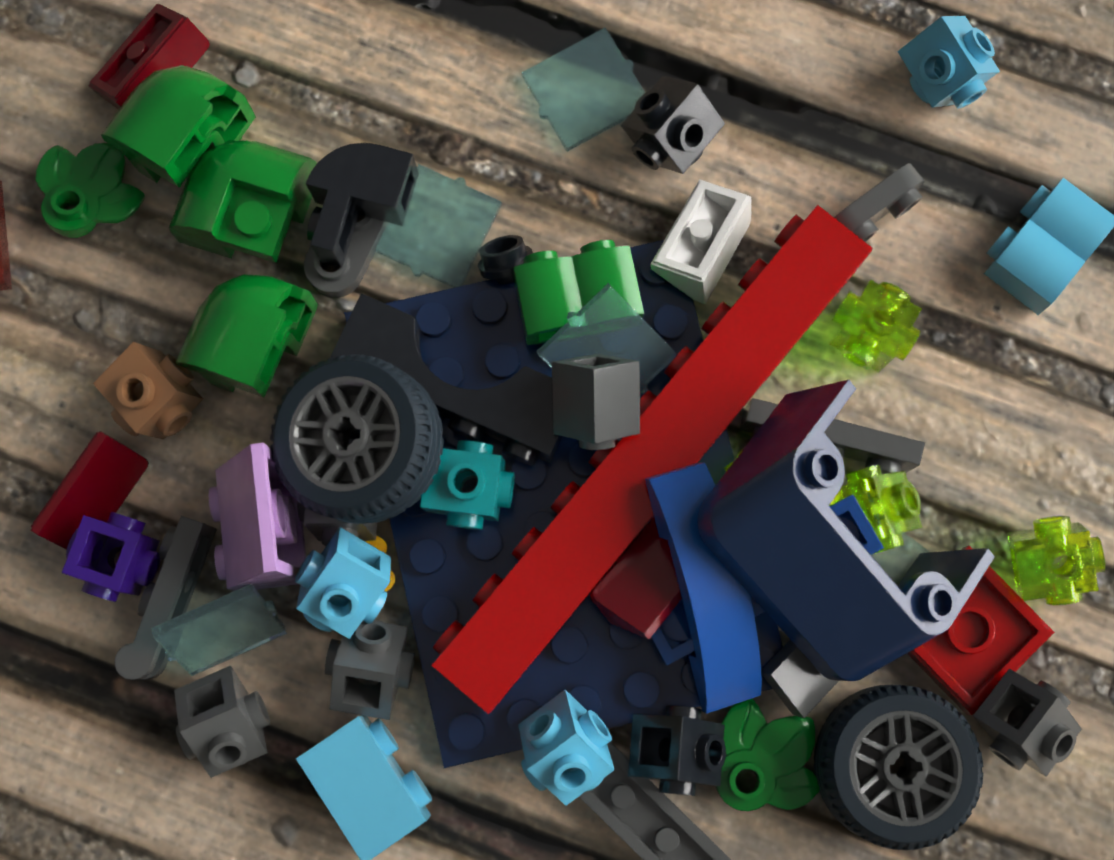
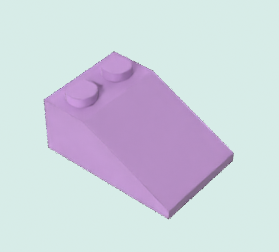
M263 442L250 444L216 469L217 486L210 487L209 489L211 516L214 522L220 521L222 545H216L214 552L216 572L219 580H226L227 589L237 592L296 585L295 577L306 559L303 522L298 517L297 499L289 493L283 485V481L280 480L274 466L276 463L272 460L271 448Z

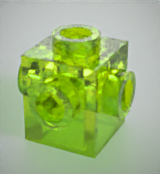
M870 280L858 295L848 291L831 320L840 326L829 345L840 350L843 357L851 363L865 369H873L879 373L895 357L903 361L913 348L921 332L913 327V324L922 308L911 303L909 294L898 286L887 282L877 284ZM875 321H877V322H879L880 324L886 326L887 328L878 326V325L875 323Z
M874 465L845 475L847 485L841 487L829 505L831 506L854 494L884 547L876 553L905 545L902 537L903 533L923 528L919 517L921 511L920 498L916 488L908 481L905 471L882 474L880 465Z
M1051 516L1036 519L1033 521L1034 529L1007 533L1015 588L1024 601L1045 598L1046 604L1066 605L1082 601V593L1099 591L1096 573L1105 572V557L1100 538L1098 536L1090 537L1089 530L1079 522L1071 523L1070 516ZM1063 556L1060 562L1053 564L1057 557Z

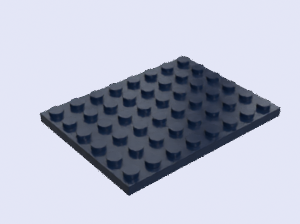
M664 240L630 247L644 316L640 324L627 328L583 334L549 343L527 345L515 283L499 284L496 280L491 279L385 303L416 317L421 330V356L429 370L439 379L452 386L471 390L497 386L510 379L524 366L552 377L553 361L603 354L638 360L640 368V399L648 390L658 396L671 380L664 371L685 346H688L695 352L704 341L693 299L651 269L650 264ZM350 311V312H345V313H344V314H345V318H346V323H347V321H348V319H349V317H350L352 311ZM439 415L443 428V448L457 450L458 441H473L450 430L447 427L450 419ZM727 428L699 461L706 464L715 486L735 461ZM483 434L480 442L493 445V454L502 455L506 462L505 471L514 472L515 474L511 507H500L499 521L484 520L482 530L447 526L448 515L426 512L420 508L421 498L410 508H406L404 512L389 518L444 768L523 750L518 724L563 690L569 692L587 711L592 710L608 729L632 723L633 714L665 715V707L667 705L694 708L701 706L689 656L686 655L666 665L652 637L648 640L611 624L591 600L590 594L490 714H487L431 666L440 656L433 649V646L455 620L465 626L480 608L472 600L483 585L495 573L504 579L519 562L511 554L520 541L533 527H536L543 533L555 519L557 514L550 507L562 491L572 481L581 487L596 470L588 462L597 450L582 449L579 447V440L563 436L550 464L537 459L535 465L530 466L502 452L504 443ZM478 478L467 480L463 485V493L473 491L478 484ZM766 612L755 617L761 670L783 647L778 625ZM762 676L761 692L771 690L772 687Z

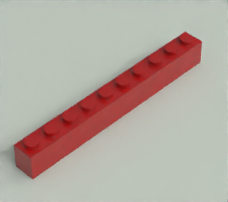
M819 205L814 208L805 220L796 214L787 223L774 241L781 249L769 263L759 258L738 283V286L745 292L732 307L723 301L714 310L701 328L708 336L695 352L688 346H685L664 371L671 380L658 396L648 390L641 397L640 434L622 437L620 441L615 439V447L595 452L588 463L596 470L580 487L572 481L562 491L550 507L557 514L555 519L543 533L536 527H533L511 554L519 562L504 579L496 573L492 575L472 600L480 607L465 626L455 620L433 646V649L440 656L431 666L487 714H490L653 518L654 514L645 478L698 463L872 252L873 248Z

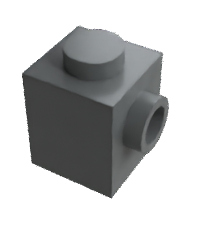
M593 354L552 362L554 434L579 440V447L587 450L610 449L615 447V439L640 434V368L638 360Z

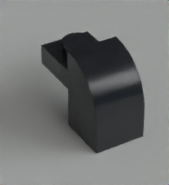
M354 143L333 150L316 164L306 181V186L315 203L321 204L323 207L316 206L308 223L307 239L311 241L310 245L320 262L343 267L359 215L403 226L419 176L412 153L373 143Z

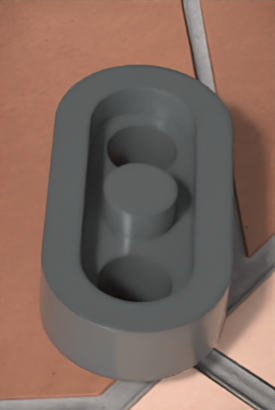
M908 163L847 206L834 218L866 242L879 230L874 223L889 212L895 219L899 218L923 198L918 189L924 184L925 180L913 165Z
M366 216L363 220L357 222L343 267H340L335 272L323 270L324 263L320 262L310 246L304 260V271L313 288L320 294L331 298L344 297L352 293L361 283L386 232L388 222Z

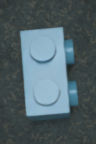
M363 715L356 717L296 758L359 859L371 860L429 819L431 814L425 805L432 801V797L414 770L409 771L407 774H404L392 755V753L399 749L398 744L383 721L377 719L371 723L369 718Z

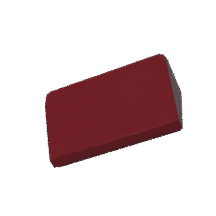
M158 3L94 76L88 86L119 110L133 89L154 71L180 65L192 68L209 48V40L188 17Z
M102 431L96 432L32 523L30 531L67 550L69 541L75 530L79 528L83 515L107 523L110 513H116L148 468V460L117 439Z
M654 517L590 594L591 600L611 624L648 640L682 599L668 540L659 538Z

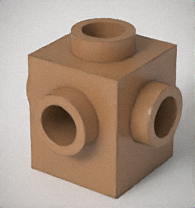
M132 342L93 383L114 407V410L111 412L114 421L130 435L137 437L141 434L159 439L175 435L186 427L192 418V411L203 400L202 396L190 384L194 379L193 374L189 369L178 366L176 364V357L170 354L165 356L159 350Z

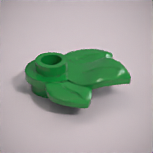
M105 142L90 145L82 149L77 156H74L70 151L59 145L46 151L36 169L35 180L38 188L45 196L41 203V213L46 225L51 230L64 237L78 238L90 233L97 223H120L131 217L139 209L145 199V194L132 185L122 183L126 166L123 152ZM77 205L71 210H64L67 206Z
M753 699L734 704L721 722V724H725L724 742L726 746V759L721 772V786H716L721 799L730 807L740 811H754L763 807L766 803L785 810L796 809L806 805L820 791L817 776L809 769L803 767L810 758L815 746L816 733L812 718L787 716L767 723L759 706ZM744 769H751L757 778L755 787L749 792L739 791L735 783L737 774Z

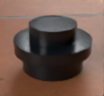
M507 235L495 238L485 243L479 250L481 260L478 263L480 275L485 279L496 280L499 284L514 282V267L524 264L523 258L532 254L533 251L529 246H525L521 236Z

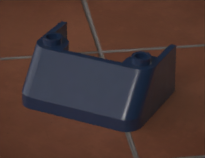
M850 380L786 394L703 501L697 518L698 531L705 545L824 677L833 681L861 680L947 631L995 557L988 548L920 553L897 586L830 508L829 505L843 485L845 467L839 450L824 432L857 389Z

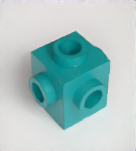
M460 440L457 443V450L443 448L438 472L433 476V482L428 490L422 494L420 508L428 513L448 515L447 526L482 530L484 520L499 521L500 507H511L515 474L514 472L505 471L506 462L502 455L493 454V445ZM471 478H478L476 488L469 493H463L464 483Z

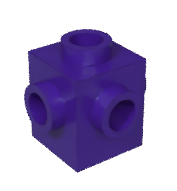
M115 512L110 513L107 523L83 515L79 528L75 530L69 541L66 551L67 560L62 573L84 580L81 591L102 599L117 602L120 593L139 596L142 587H147L154 580L158 571L160 558L156 550L160 540L142 535L146 523ZM122 549L117 564L115 566L114 557L116 553Z

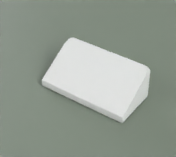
M699 179L650 264L651 269L693 300L706 304L750 225L751 196Z

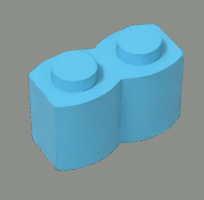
M1064 178L1051 191L1041 185L1020 210V213L1028 219L1019 231L1016 232L1008 226L986 252L994 261L984 274L1037 315L1041 314L1056 300L1114 227L1113 214Z

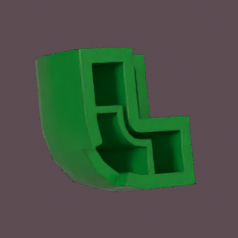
M180 65L156 70L136 86L101 136L105 142L123 152L141 174L156 183L162 177L180 188L206 150H210L229 140L240 141L256 116L245 95L208 72Z
M229 140L203 153L188 175L169 225L170 233L179 243L232 259L236 250L276 263L291 220L302 224L304 222L312 200V195L306 186V181L317 163L312 158L257 141Z
M243 274L219 284L199 307L177 357L176 364L199 373L217 387L230 392H234L236 387L264 398L283 352L294 356L298 355L318 308V303L309 290L270 276Z

